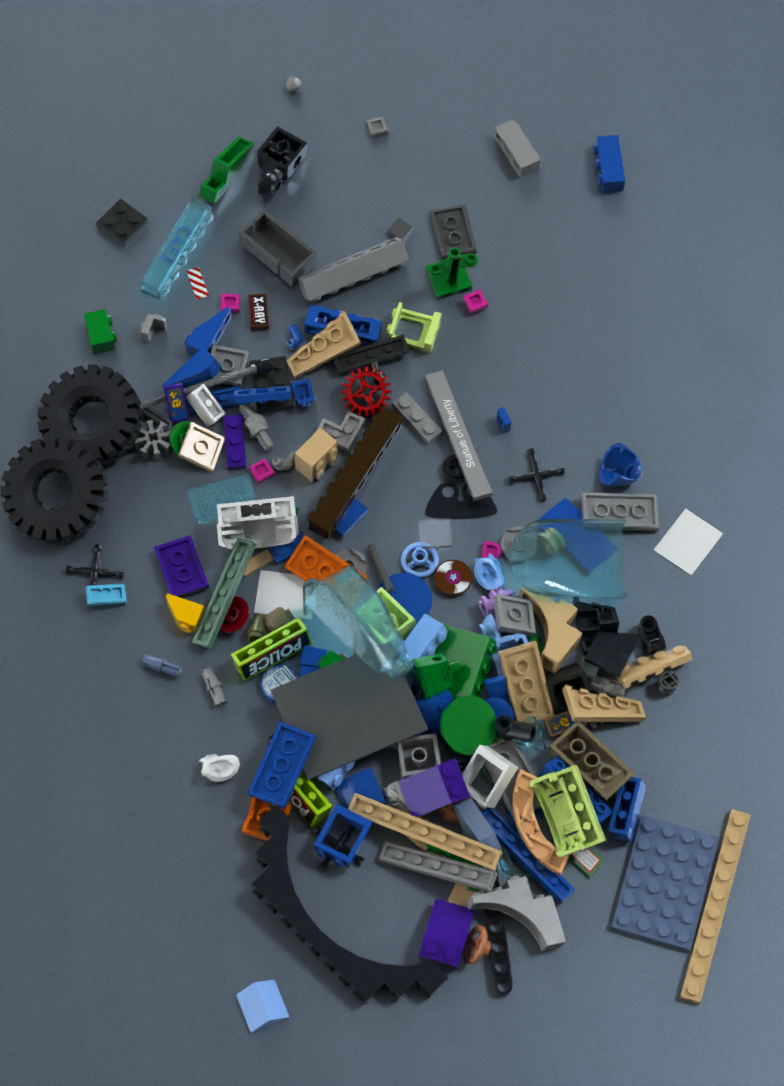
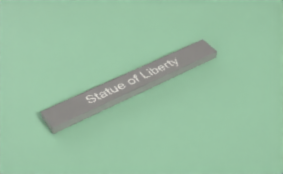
M443 370L425 375L426 383L473 500L492 496L491 488Z

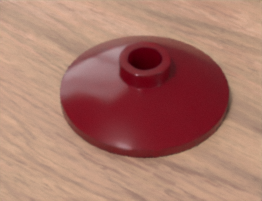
M234 596L220 630L222 632L234 633L246 624L250 609L248 603L243 598Z

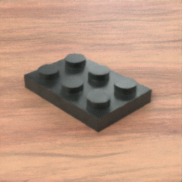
M286 356L269 358L273 371L258 375V373L251 374L253 389L290 386L291 388ZM256 360L249 361V365H253ZM292 389V399L278 402L270 400L268 403L255 402L257 413L294 409Z

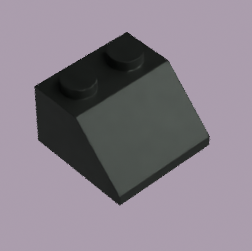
M578 662L559 668L555 674L550 671L544 673L554 715L569 711L562 691L565 685L572 686V689L578 691L580 689L589 690L585 671Z

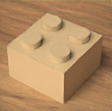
M319 428L295 452V470L311 483L316 479L319 480L324 475L325 470L329 466L332 467L338 459L337 441L323 429Z

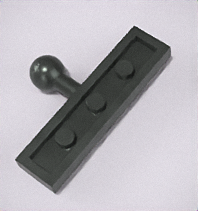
M403 334L347 351L335 357L334 362L338 375L370 365L372 368H376L375 374L377 375L380 371L378 363L409 354L410 352ZM382 372L380 378H383L386 374ZM372 378V382L375 385H380L376 379Z

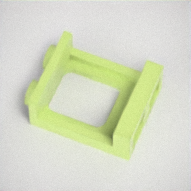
M399 302L397 309L394 308L391 319H393V322L388 324L386 334L389 335L388 339L397 336L395 332L400 319L421 323L424 327L418 341L405 339L409 348L431 353L441 324L442 313L434 312L433 316L403 309V303Z

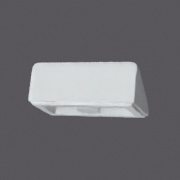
M204 383L185 397L207 427L226 414Z

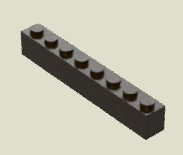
M384 407L379 413H375L372 425L366 427L363 433L364 437L361 441L358 440L354 446L355 451L352 455L349 454L347 456L343 469L340 468L338 470L334 483L331 482L328 485L325 497L321 496L317 503V509L309 514L307 519L309 522L308 530L329 540L402 427V416Z

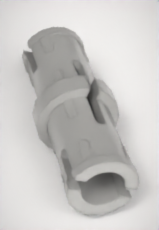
M213 668L204 669L201 674L215 706L222 707L226 705L227 700L221 689L222 684L218 682Z

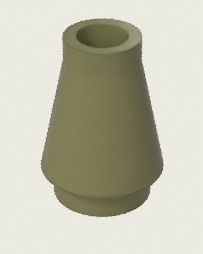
M256 613L253 615V620L247 632L250 642H254L266 635L265 616L263 614Z

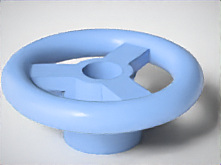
M423 542L410 544L401 554V565L404 571L420 578L433 574L439 564L436 550ZM415 549L412 554V561L407 564L406 558L408 553ZM426 550L432 554L433 562L427 560L428 553ZM422 565L430 568L424 572L411 570L416 566Z

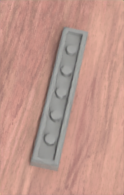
M386 841L378 858L379 862L487 892L492 891L497 877V872Z

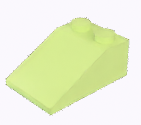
M382 587L351 610L378 644L390 640L394 652L398 651L417 625L416 620Z

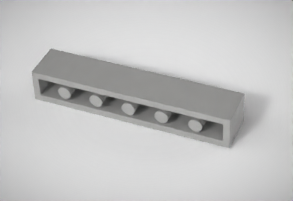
M396 237L297 278L304 298L309 301H317L322 298V295L327 293L328 295L338 292L339 288H348L355 285L356 281L368 280L371 278V275L376 273L383 274L388 271V268L393 266L400 267L409 258L403 240Z

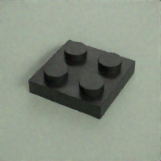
M120 198L96 224L97 227L125 246L148 223V218Z

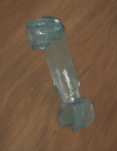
M501 847L503 851L499 861L501 870L511 877L516 875L519 878L526 876L531 881V875L529 873H522L518 868L514 867L508 850L505 847Z

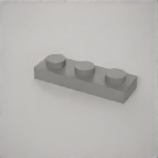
M407 392L392 402L394 409L428 445L443 434L441 428Z

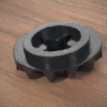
M456 455L447 457L442 465L443 475L449 481H455L456 483L460 481L465 482L462 470H459L458 474L455 473L456 463H458L459 469H461Z

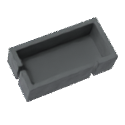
M266 210L261 211L253 219V224L249 222L239 232V244L277 275L280 273V277L292 287L298 282L297 277L307 274L317 265V252Z

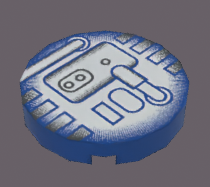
M274 665L263 673L260 681L261 691L265 698L275 703L271 689L299 677L288 666Z

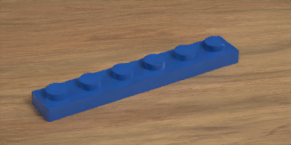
M488 807L481 812L495 832L499 844L559 904L563 903L575 892V889L561 875L549 870L532 855L521 839L520 834L494 808Z

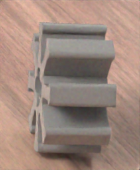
M153 420L146 421L147 431L141 428L140 433H137L135 448L137 452L141 450L142 459L147 461L148 456L153 452L154 461L159 462L161 461L160 451L164 452L167 456L171 453V430L167 432L166 424L162 421L158 428L154 430Z

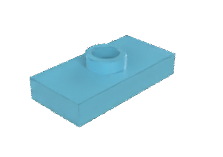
M125 584L91 585L85 588L87 606L126 604L127 602Z

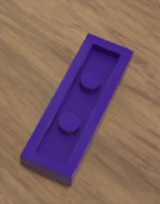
M243 414L224 416L227 469H246Z

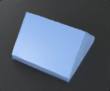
M275 980L254 982L236 994L251 1033L290 1018Z

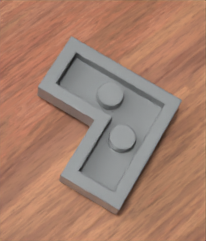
M348 411L340 426L323 418L317 430L319 428L323 429L337 441L338 448L348 452L363 427L365 418Z

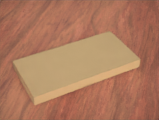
M532 641L498 651L514 720L530 724L555 716L537 642Z

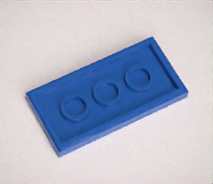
M279 722L249 788L248 796L274 806L277 805L285 810L316 741V735Z

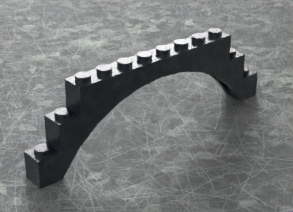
M275 805L259 820V831L266 838L268 836L271 838L255 852L257 858L255 861L263 869L266 867L267 869L252 883V888L254 889L252 893L259 900L263 898L268 903L266 907L274 915L278 913L282 919L280 921L288 929L291 927L296 932V938L301 943L306 942L311 947L309 951L316 958L320 956L325 961L323 965L331 973L335 971L340 976L338 980L343 986L347 987L349 985L354 991L352 994L359 1002L364 1001L367 1004L383 987L386 988L384 991L391 999L396 998L399 1001L415 984L418 985L416 989L424 997L428 995L431 998L448 981L449 977L435 963L412 966L382 964L359 957L339 946L324 934L306 913L294 890L288 869L287 857L290 818Z

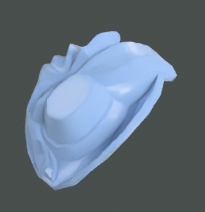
M491 553L489 558L474 559V575L483 588L496 590L504 584L505 579L502 573V566Z

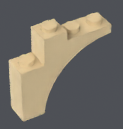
M524 584L520 590L519 598L532 601L533 613L539 620L545 636V649L540 657L542 666L555 674L579 645L582 633L575 627L570 626L575 620L578 608L563 599L556 603L536 589Z

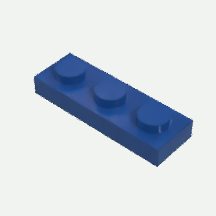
M290 386L234 390L235 404L239 403L240 405H248L250 402L268 403L270 400L284 402L292 399Z

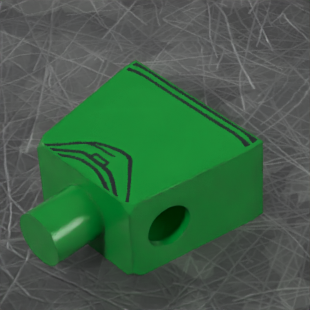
M441 653L412 659L420 692L426 700L453 686L452 674L462 670L458 659L448 662L447 658Z

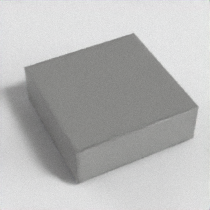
M383 116L366 121L371 138L389 134Z

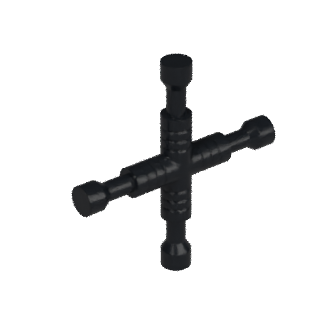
M533 448L527 450V454L531 460L532 472L524 473L521 476H508L509 483L534 479L536 489L539 492V501L544 502L547 498L543 492L541 478L549 477L552 474H565V469L562 466L554 470L539 471L538 463L534 457L535 451Z
M95 544L94 546L95 557L92 561V568L66 566L67 574L80 573V575H90V586L97 585L98 576L124 577V570L110 571V569L99 568L101 560L99 556L102 551V545Z
M316 825L312 832L320 835L322 830ZM350 826L338 840L327 834L325 841L333 846L332 849L348 856L352 849L347 847L345 843L356 828ZM357 855L355 860L359 865H362L365 858ZM326 858L319 864L318 868L325 871L331 859Z

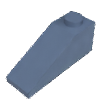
M472 798L453 805L465 837L502 851L495 832Z

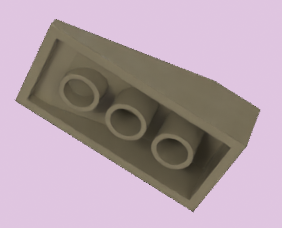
M575 722L550 745L549 755L553 759L559 756L568 767L577 765L583 782L606 801L635 775L581 722Z

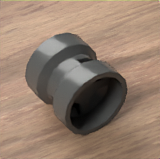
M672 671L663 672L657 685L659 692L665 696L673 695L679 684V677Z

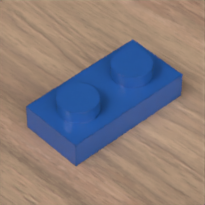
M303 531L299 532V535L291 543L268 547L276 565L289 560L304 537Z

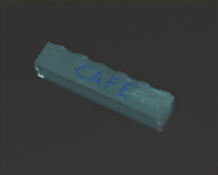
M194 198L190 200L140 282L142 293L160 301L164 295L166 296L169 293L172 281H176L181 266H185L188 260L187 256L190 252L194 251L198 238H202L206 225L210 224L213 219L212 207Z

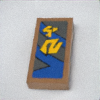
M568 711L543 720L550 739L561 736L575 723L572 721ZM581 722L585 727H587V722Z

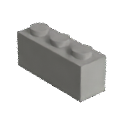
M512 119L495 127L494 137L520 178L539 169L541 157L532 148L530 139L526 138L523 134L520 124H517Z

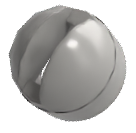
M293 76L288 77L286 81L287 89L291 92L297 91L301 85V80Z

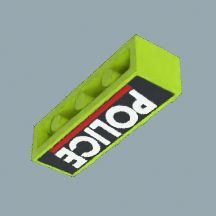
M298 617L230 655L236 670L242 679L246 681L303 650L304 645H312L308 629Z
M301 772L289 802L312 828L327 818L332 805L316 786L307 779L306 775Z

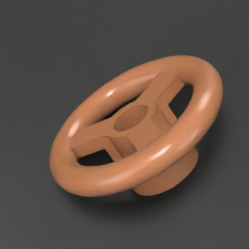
M482 925L475 926L467 936L463 956L465 962L469 965L477 963L482 956L486 957L491 948V942L487 940V930ZM480 931L481 934L477 939H474V936Z

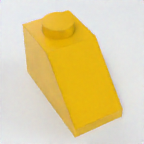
M167 593V605L177 626L184 632L196 633L205 613L204 605Z

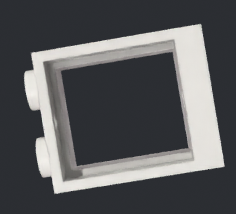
M479 745L462 774L470 794L469 798H474L476 800L475 803L481 808H495L518 767L489 746ZM486 759L503 771L488 797L471 786Z

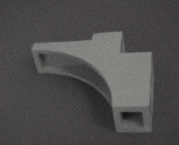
M518 875L509 877L502 887L494 888L488 893L483 891L475 892L467 901L469 910H496L521 922L533 934L541 951L560 948L566 942L552 895L545 897L544 894L532 897L526 876L520 878Z

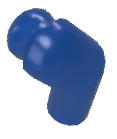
M292 324L288 327L292 337L290 341H287V346L291 350H296L299 348L303 336L296 324Z

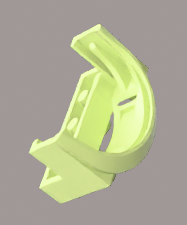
M577 765L530 781V787L534 790L549 824L558 857L568 856L606 841ZM563 791V793L550 797L552 794ZM575 831H578L577 833L572 834V835H570V836H567V837L565 836V835H567V834H570V833H573V832H575Z

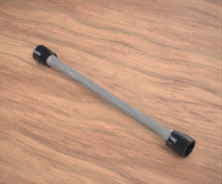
M265 357L254 361V364L250 365L249 368L247 367V369H240V371L231 372V374L222 375V377L220 376L215 379L213 378V380L210 379L206 382L183 388L184 395L191 393L203 383L209 388V386H216V384L225 383V381L228 382L250 373L261 375L273 371L270 359ZM165 395L149 399V401L146 400L139 406L143 410L145 407L148 408L152 407V405L161 404V402L164 403L166 402Z

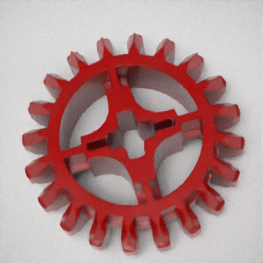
M365 367L364 373H362L361 368H357L359 374L356 375L352 371L351 375L353 378L346 377L349 384H342L343 387L347 388V390L341 391L342 394H347L343 401H350L346 407L354 406L351 412L355 413L358 409L359 416L362 415V412H365L366 418L369 417L370 411H372L373 416L376 413V409L380 412L381 405L387 408L388 405L384 402L385 400L391 401V398L386 396V394H392V390H386L387 387L391 386V383L384 384L388 377L380 378L382 371H379L376 375V368L374 367L371 373L368 367ZM365 377L376 379L380 385H368ZM360 379V390L351 394L354 383ZM365 387H367L368 390L372 389V392L369 393L370 396L366 397L365 394L362 395V392H364ZM382 390L381 399L374 405L373 395ZM364 398L369 407L359 406L353 400Z

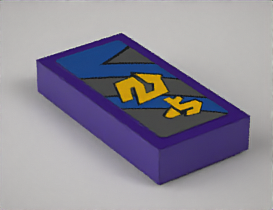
M182 383L163 386L170 421L175 423L189 420Z

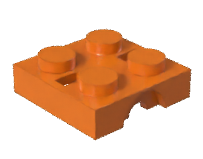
M252 797L249 813L242 828V834L266 841L271 838L270 836L266 838L259 831V820L271 810L269 808L271 804ZM287 803L285 810H281L288 817L290 816L292 805Z

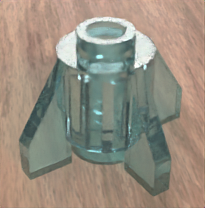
M535 716L527 717L522 722L536 726L535 739L531 743L515 739L516 743L538 751L546 750L547 747L543 740L545 719L536 720Z

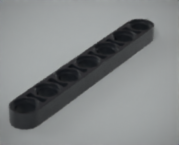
M496 869L497 877H496V880H495L494 885H495L496 888H497V887H500V885H499L498 871H497V869ZM483 909L487 940L491 942L489 955L494 990L497 995L505 997L511 993L513 981L504 915L500 911L490 912L488 909ZM498 922L501 925V930L498 932L492 931L490 924ZM494 942H501L504 945V949L500 952L495 951L492 947ZM502 961L506 964L507 968L505 971L499 972L496 970L495 964ZM502 981L507 982L509 990L505 992L500 991L498 983Z

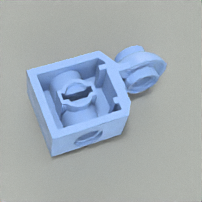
M490 613L485 617L482 624L478 625L480 634L489 636L497 641L496 652L492 655L490 661L494 675L497 677L503 675L498 651L528 643L526 635L519 633L501 637L502 631H497L496 619Z

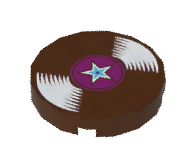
M447 560L436 568L434 584L443 595L459 597L470 589L472 572L464 562Z

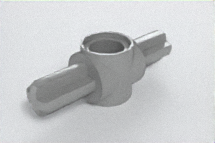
M249 404L240 405L239 409L246 419L244 426L251 438L258 439L264 450H270L274 444L267 434L269 428L266 420L262 415L255 414Z

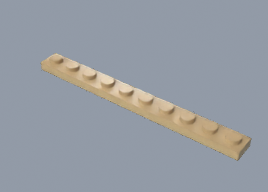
M731 809L681 991V999L697 1004L701 1002L751 814Z

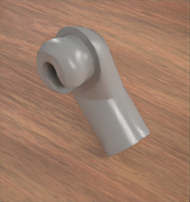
M291 451L286 459L274 458L272 461L274 469L278 471L291 469L295 463V451Z

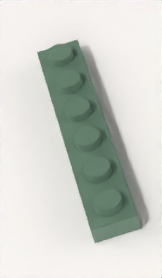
M237 538L192 641L195 645L208 649L212 648L257 545L255 542Z

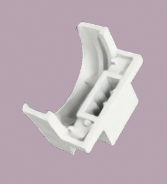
M294 496L217 504L219 522L217 524L219 546L226 549H233L238 537L255 542L257 544L255 549L288 544L293 542L297 535H299Z

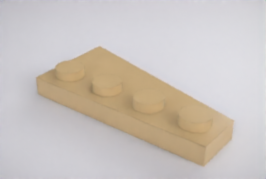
M345 311L341 312L338 318L331 321L322 332L317 333L307 345L301 347L287 360L295 378L361 344Z

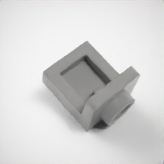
M148 313L145 322H142L139 328L142 341L150 342L155 327L165 330L166 319L159 314L153 315Z

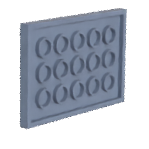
M641 815L611 929L690 952L719 837Z

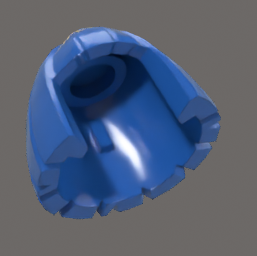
M615 443L609 447V450L603 456L604 460H602L599 469L601 482L608 486L630 485L639 480L643 473V468L637 455L622 443Z

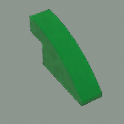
M238 136L214 158L210 177L201 184L199 197L215 204L242 169L255 143Z

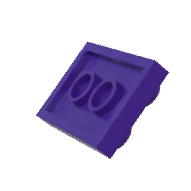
M191 535L154 547L171 595L184 597L209 588Z

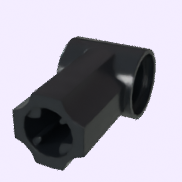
M506 715L498 717L495 721L496 730L502 740L516 739L531 743L535 739L536 726L534 724L514 721Z

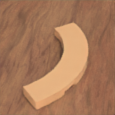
M520 769L515 781L512 799L517 830L532 855L549 870L561 875L569 856L558 857L556 855V848L542 834L533 810L534 790L530 787V781L538 777Z

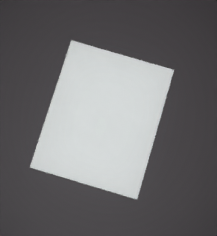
M685 508L655 547L654 551L692 575L723 533Z
M260 570L254 613L269 614L277 607H282L284 610L289 609L295 618L311 620L316 588L295 574Z

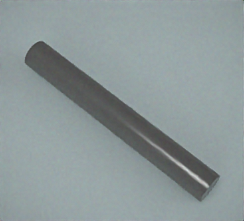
M370 544L367 548L387 592L392 593L395 589L375 545Z

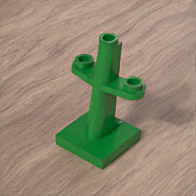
M453 247L449 250V255L446 259L426 266L425 270L438 300L443 295L451 293L452 296L458 294L463 289L468 288V290H472V284L465 268L475 267L478 264L479 260L475 254L461 255L460 250Z

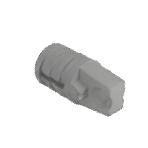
M592 678L591 690L605 693L609 697H624L625 688L619 681L610 678Z

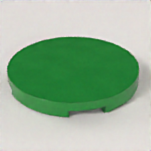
M472 695L457 697L442 713L440 721L442 737L452 751L461 755H474L479 745L490 746L496 735V717L492 708L485 700Z

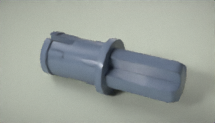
M148 654L143 658L142 666L157 670L158 673L164 672L179 677L182 668L180 666L166 662L165 658L159 659Z

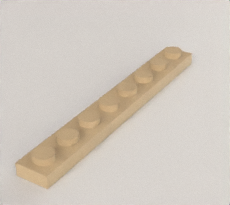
M357 793L354 794L348 810L372 822L496 871L503 854L500 850Z

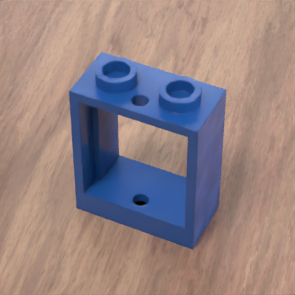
M336 804L314 844V851L319 857L323 859L329 858L334 861L335 865L350 869L372 829V821ZM336 818L361 831L348 856L322 844Z

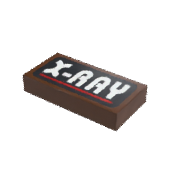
M249 294L251 330L269 329L267 294Z

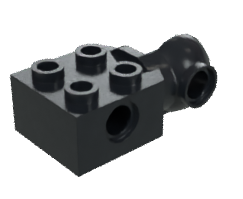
M278 126L274 129L257 151V163L260 169L264 171L258 182V194L269 195L272 193L275 195L279 191L282 180H288L307 156V142Z

